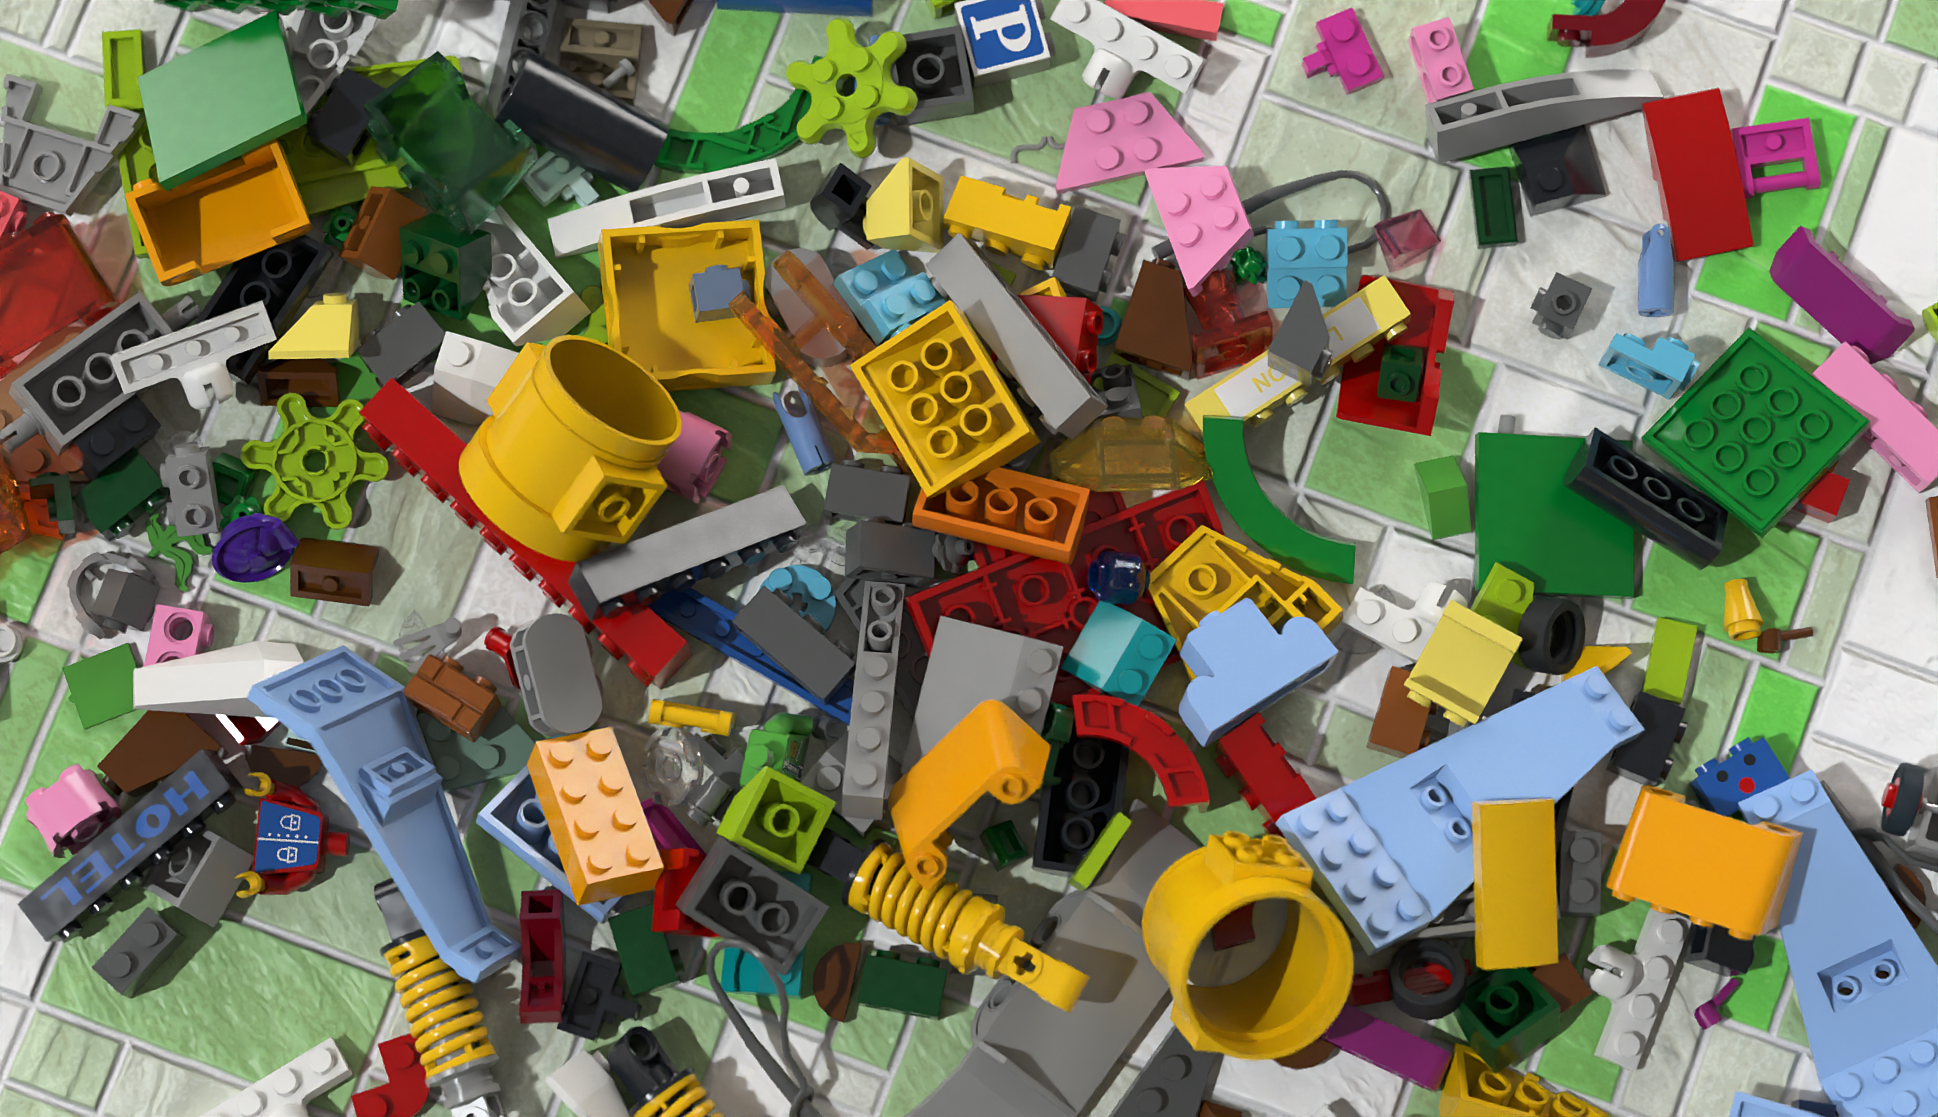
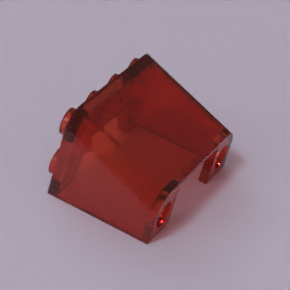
M44 213L33 221V226L21 233H9L0 239V380L18 365L14 359L17 355L79 319L87 326H92L121 305L78 230L64 214Z

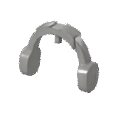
M93 553L82 560L83 562L76 570L72 571L67 586L69 587L71 603L78 613L76 620L81 623V626L89 634L95 635L100 640L107 632L91 617L81 602L83 581L87 577L93 582L97 577L91 572L93 569L104 564L113 563L127 568L142 579L152 583L156 577L143 562L136 560L132 556L126 559L111 553Z

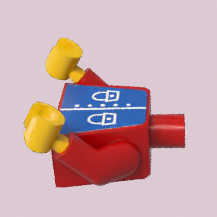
M251 772L248 774V776L258 778L260 787L257 791L244 789L245 794L256 797L265 795L266 798H260L253 871H247L235 877V879H246L250 884L249 891L243 890L236 893L239 898H247L256 893L260 895H289L311 883L315 874L324 873L326 855L348 856L350 848L349 832L328 831L329 816L321 812L319 802L299 787L277 780H270L265 773Z

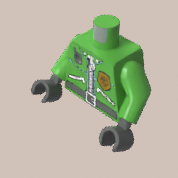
M791 713L775 714L764 724L763 730L752 729L750 732L740 777V786L743 788L765 766L800 783L810 739L809 735L812 733L816 739L835 742L839 737L829 736L828 727L832 722L841 724V721L837 718L822 715L815 717L813 720L811 716Z

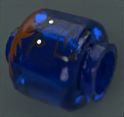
M1105 551L1091 562L1088 568L1087 583L1089 589L1099 601L1131 605L1136 603L1142 596V593L1148 590L1150 572L1145 568L1143 560L1137 554Z

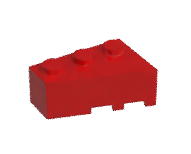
M1257 712L1219 739L1215 749L1218 757L1214 761L1227 779L1234 776L1242 787L1238 794L1249 810L1253 811L1257 808L1266 820L1262 824L1266 834L1286 839L1275 824L1283 814L1317 798L1301 774H1297L1284 757L1286 752L1279 742L1275 744L1262 727L1265 720Z

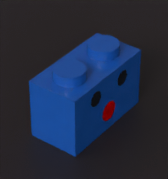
M1748 737L1728 749L1732 756L1720 764L1716 758H1713L1696 768L1695 772L1698 777L1692 780L1689 785L1705 810L1728 817L1739 810L1738 802L1781 784L1790 778L1764 737L1754 743Z

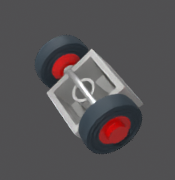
M1902 762L1897 768L1891 783H1887L1881 800V806H1883L1882 831L1902 837L1909 831L1905 850L1938 859V767H1934L1924 774V769L1920 766Z

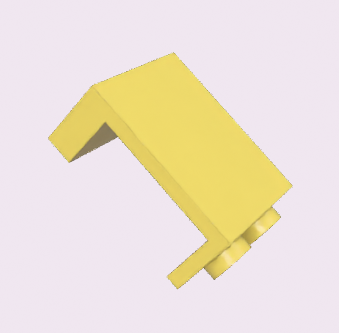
M1450 600L1412 672L1404 683V687L1410 690L1407 697L1426 708H1429L1432 702L1446 709L1443 717L1463 728L1467 722L1476 725L1523 638Z

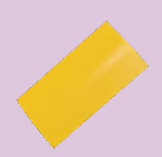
M1554 799L1472 802L1476 966L1487 970L1558 963Z

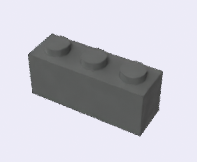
M763 586L732 621L734 628L823 705H826L855 672L856 663L852 661L855 654L838 639L832 644L821 634L825 630L824 627L812 616L806 614L802 618L791 609L795 603L783 591L776 588L772 592L766 586Z

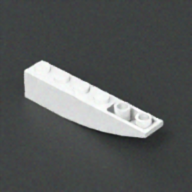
M776 158L700 174L620 195L548 219L555 257L560 258L597 250L601 229L647 226L686 228L702 223L724 222L786 208Z

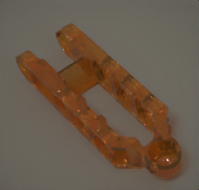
M789 250L785 251L772 265L780 277L814 315L788 337L771 317H766L748 299L746 296L747 292L744 290L728 303L730 309L856 452L888 454L900 469L904 470L905 473L914 475L886 426L878 433H868L852 416L855 413L852 408L844 406L826 386L829 382L824 377L816 375L799 356L802 353L800 349L824 327L854 361H857L877 347L807 267Z

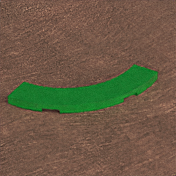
M814 55L812 63L814 64L817 60L823 59V57ZM848 79L844 82L842 89L840 90L841 93L845 89ZM795 89L789 96V99L774 112L741 126L740 129L729 132L696 133L669 128L666 140L654 166L674 172L705 174L775 158L801 141L797 134V124L810 110L812 104L811 94L804 89Z
M1203 415V442L1211 479L1224 506L1242 531L1272 557L1295 570L1332 582L1353 584L1356 542L1341 541L1323 536L1299 526L1285 516L1286 514L1262 490L1251 469L1245 446L1243 417Z

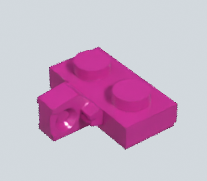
M1352 7L1316 22L1315 27L1322 42L1316 44L1317 52L1303 58L1301 65L1307 78L1325 71L1328 72L1330 77L1338 75L1347 95L1383 80L1384 75Z

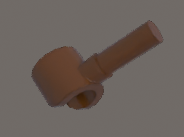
M1806 627L1781 631L1777 628H1769L1761 632V635L1757 637V651L1769 654L1780 653L1781 641L1812 637L1813 629Z

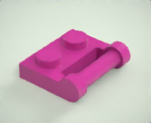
M1809 118L1732 128L1730 130L1745 199L1754 198V194L1799 187H1805L1806 190L1820 188V174ZM1802 162L1803 171L1759 178L1752 177L1751 168Z

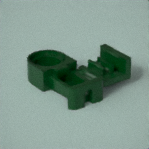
M1050 702L1041 732V737L1051 745L1041 785L1047 787L1059 785L1061 778L1054 777L1059 749H1063L1064 744L1069 743L1074 723L1073 708L1055 702Z

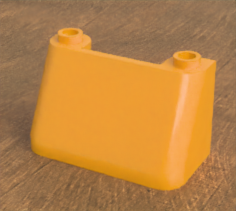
M986 700L978 704L905 773L890 791L888 807L907 870L927 891L943 877L947 870L948 858L945 850L953 843L954 836L948 832L947 828L987 790L1004 803L1016 804L1027 799L1041 786L1051 745L1001 701Z

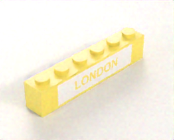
M1385 275L1323 314L1330 336L1329 350L1333 351L1331 356L1332 362L1322 380L1315 378L1312 384L1318 380L1321 385L1331 381L1341 373L1339 367L1352 359L1354 363L1362 361L1375 351L1372 347L1374 344L1384 338L1390 342L1408 330L1405 324L1410 322L1411 313ZM1267 350L1186 402L1184 409L1203 438V415L1243 417L1244 428L1250 424H1253L1256 428L1275 415L1272 410L1284 402L1291 406L1308 394L1306 388L1309 386L1269 367Z

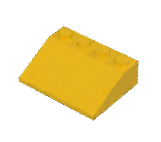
M951 300L850 365L929 499L1009 463L1041 442L965 314Z

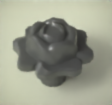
M938 533L935 536L932 552L937 558L938 563L942 565L943 570L959 573L962 565L968 564V555L974 552L975 547L974 542L971 540Z

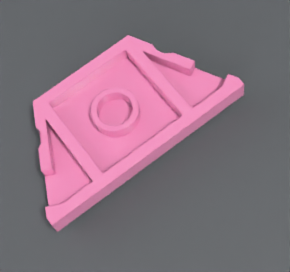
M1151 92L1076 108L1073 112L1055 188L1056 194L1145 175L1144 171L1149 168H1174L1200 163L1204 159L1203 152Z
M1226 166L1149 168L1144 171L1187 288L1194 297L1203 290L1201 286L1203 281L1215 269L1221 271L1231 261L1232 255L1237 250L1242 249L1254 236V232L1232 175Z

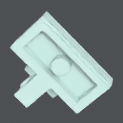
M551 151L545 153L519 174V180L543 207H546L560 195L565 201L573 197L581 207L598 203L599 195L589 185L594 181L590 172Z

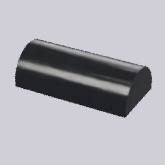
M530 50L525 54L494 119V122L628 193L637 191L646 179L663 147L669 131L668 124Z
M304 234L233 263L193 325L263 301L277 340L228 358L226 360V367L231 380L246 387L250 385L268 357V351L278 342L334 256V252L329 247Z
M1594 427L1574 456L1564 477L1563 486L1698 570L1706 568L1721 552L1728 511L1717 502Z
M1075 716L1070 741L1064 744L1063 749H1059L1054 777L1061 778L1059 785L1047 787L1042 785L1032 869L1035 871L1071 878L1111 818L1118 812L1122 813L1130 750L1117 742L1103 738L1077 737Z

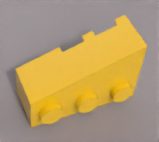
M961 175L944 214L943 228L948 229V234L953 238L960 233L969 240L973 239L984 243V248L996 255L1006 256L1007 253L1020 257L1022 258L1021 262L1032 269L1043 270L1046 267L1053 270L1071 221L1072 207L1060 204L1058 211L1038 206L1040 200L1038 197L1027 194L1025 200L1007 194L1004 187Z

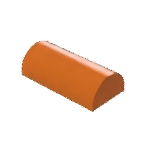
M998 467L930 499L921 488L912 514V524L914 527L1071 565L1081 539L1089 504L1090 489Z

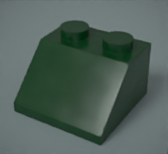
M1525 967L1479 969L1467 977L1464 1001L1453 1012L1469 1045L1495 1074L1560 1031V1005Z

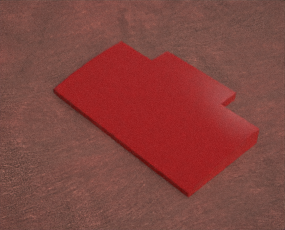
M1113 472L1076 485L1090 489V497L1081 539L1071 565L973 541L975 548L972 555L978 568L904 597L928 659L939 618L944 616L1063 646L1049 703L1055 702L1070 706L1072 695L1100 694L1101 692L1060 669L1100 599L1147 621L1169 635L1146 584L1142 596L1136 601V597L1139 595L1137 590L1140 588V583L1137 582L1140 579H1136V575L1141 572L1140 568L1142 569L1140 563L1143 561L1147 577L1201 525L1225 536L1204 480H1195L1128 508L1125 505ZM1134 564H1136L1135 576L1133 577L1131 576L1132 574L1128 572V570L1134 569ZM1115 565H1116V566H1122V567H1123V573H1122V568H1120V567H1115V568H1114V574H1113L1112 569H1110V568H1112V567L1115 566ZM1112 580H1113V586H1114V587H1120L1121 582H1122V586H1121L1120 589L1112 588V587H1111L1110 585H1108V584H1111V582H1112ZM1132 580L1134 581V593H1132V587L1128 588L1127 586ZM1175 646L1171 649L1161 668L1181 661Z

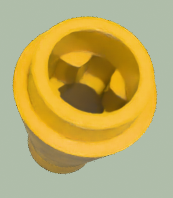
M1734 579L1724 583V631L1728 632L1729 639L1744 641L1760 636V627L1764 622L1750 592L1748 581L1746 579Z

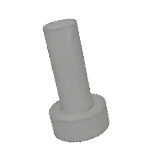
M622 59L618 63L619 68L601 82L606 90L610 89L625 75L630 77L636 72L633 65L627 59Z

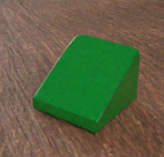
M221 453L212 461L218 502L229 505L236 496H242L245 499L257 470L246 467L240 458L228 453Z

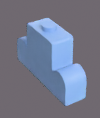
M1249 598L1241 600L1222 613L1215 610L1205 616L1199 622V627L1188 634L1181 648L1180 656L1197 678L1189 683L1179 705V714L1183 722L1204 748L1245 722L1257 712L1263 711L1328 670L1336 658L1338 650L1313 620L1306 617L1290 619L1285 623L1279 635Z

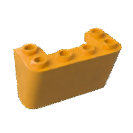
M277 138L241 155V158L237 160L234 158L168 191L163 188L160 182L156 183L155 178H149L132 186L134 191L125 194L158 280L165 287L186 282L306 234L313 228L285 152Z
M1649 784L1642 786L1606 886L1613 890L1612 896L1629 902H1635L1636 898L1650 902L1651 909L1664 914L1673 915L1675 911L1690 915L1689 921L1700 926L1713 927L1715 923L1729 928L1728 933L1744 940H1753L1754 935H1763L1777 927L1803 833L1766 821L1751 825L1685 804L1686 796Z

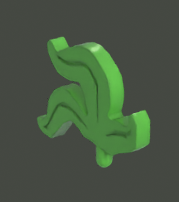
M153 514L146 521L145 525L149 541L155 546L148 553V557L154 559L161 552L166 558L174 560L176 563L175 586L182 592H189L187 580L193 572V557L188 552L173 546L181 542H187L198 555L203 556L212 554L214 549L211 546H206L203 534L178 537L176 526L170 525L167 526L166 530H163L157 523L160 514Z

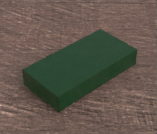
M1509 166L1470 170L1468 175L1477 249L1516 246L1518 238Z

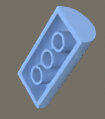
M526 765L478 814L476 823L576 903ZM633 894L580 905V907L598 922L605 924L608 921L607 918L614 916Z

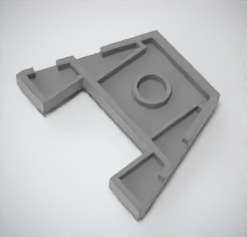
M6 74L4 78V89L7 90L6 106H2L1 120L4 122L3 143H0V191L19 198L24 203L71 217L144 124L145 118L140 113L108 104L94 142L35 125L29 122L43 87L36 82Z

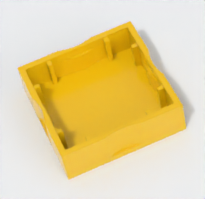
M759 219L710 222L686 228L647 226L601 229L597 245L609 346L640 364L660 382L667 392L771 384L776 373L771 321L765 305L763 292L765 268ZM715 265H727L728 269L740 268L741 279L748 280L751 293V302L746 303L742 317L695 323L688 286L692 274L703 273L706 268Z

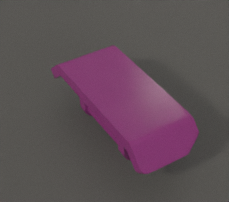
M1803 226L1798 227L1775 253L1769 270L1772 280L1841 344L1846 341L1851 347L1856 346L1868 356L1869 364L1872 365L1891 357L1915 331L1911 320L1899 317L1885 305L1888 301L1882 295L1878 296L1838 260L1839 256L1833 251L1827 253L1815 242L1810 229Z

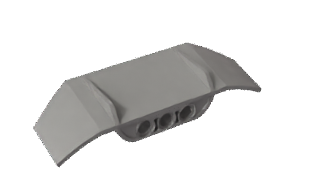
M1139 799L1134 800L1127 815V818L1133 822L1088 888L1081 892L1076 890L1060 899L1049 910L1026 942L1055 960L1059 959L1090 977L1071 1013L1044 1000L1035 991L1004 974L976 1011L971 1027L972 1047L950 1075L904 1117H1077L1170 988V985L1152 964L1145 950L1142 937L1143 911L1154 884L1167 868L1184 855L1201 847ZM1201 939L1199 945L1197 946L1196 950H1197V949L1199 948V946L1201 945L1202 939ZM1026 960L1023 964V967L1028 972H1034L1036 966L1031 961Z

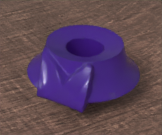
M254 513L240 517L224 528L220 540L214 548L212 564L215 571L229 581L239 583L260 581L274 575L288 563L293 555L294 548L299 545L300 540L279 518Z

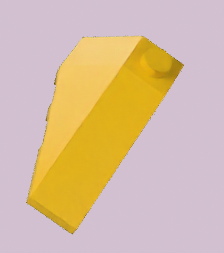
M1457 1043L1452 1048L1451 1054L1453 1057L1447 1068L1439 1101L1440 1117H1609L1608 1113L1566 1091L1555 1094L1538 1084L1540 1078L1529 1072L1523 1077L1504 1068L1495 1074L1473 1048Z

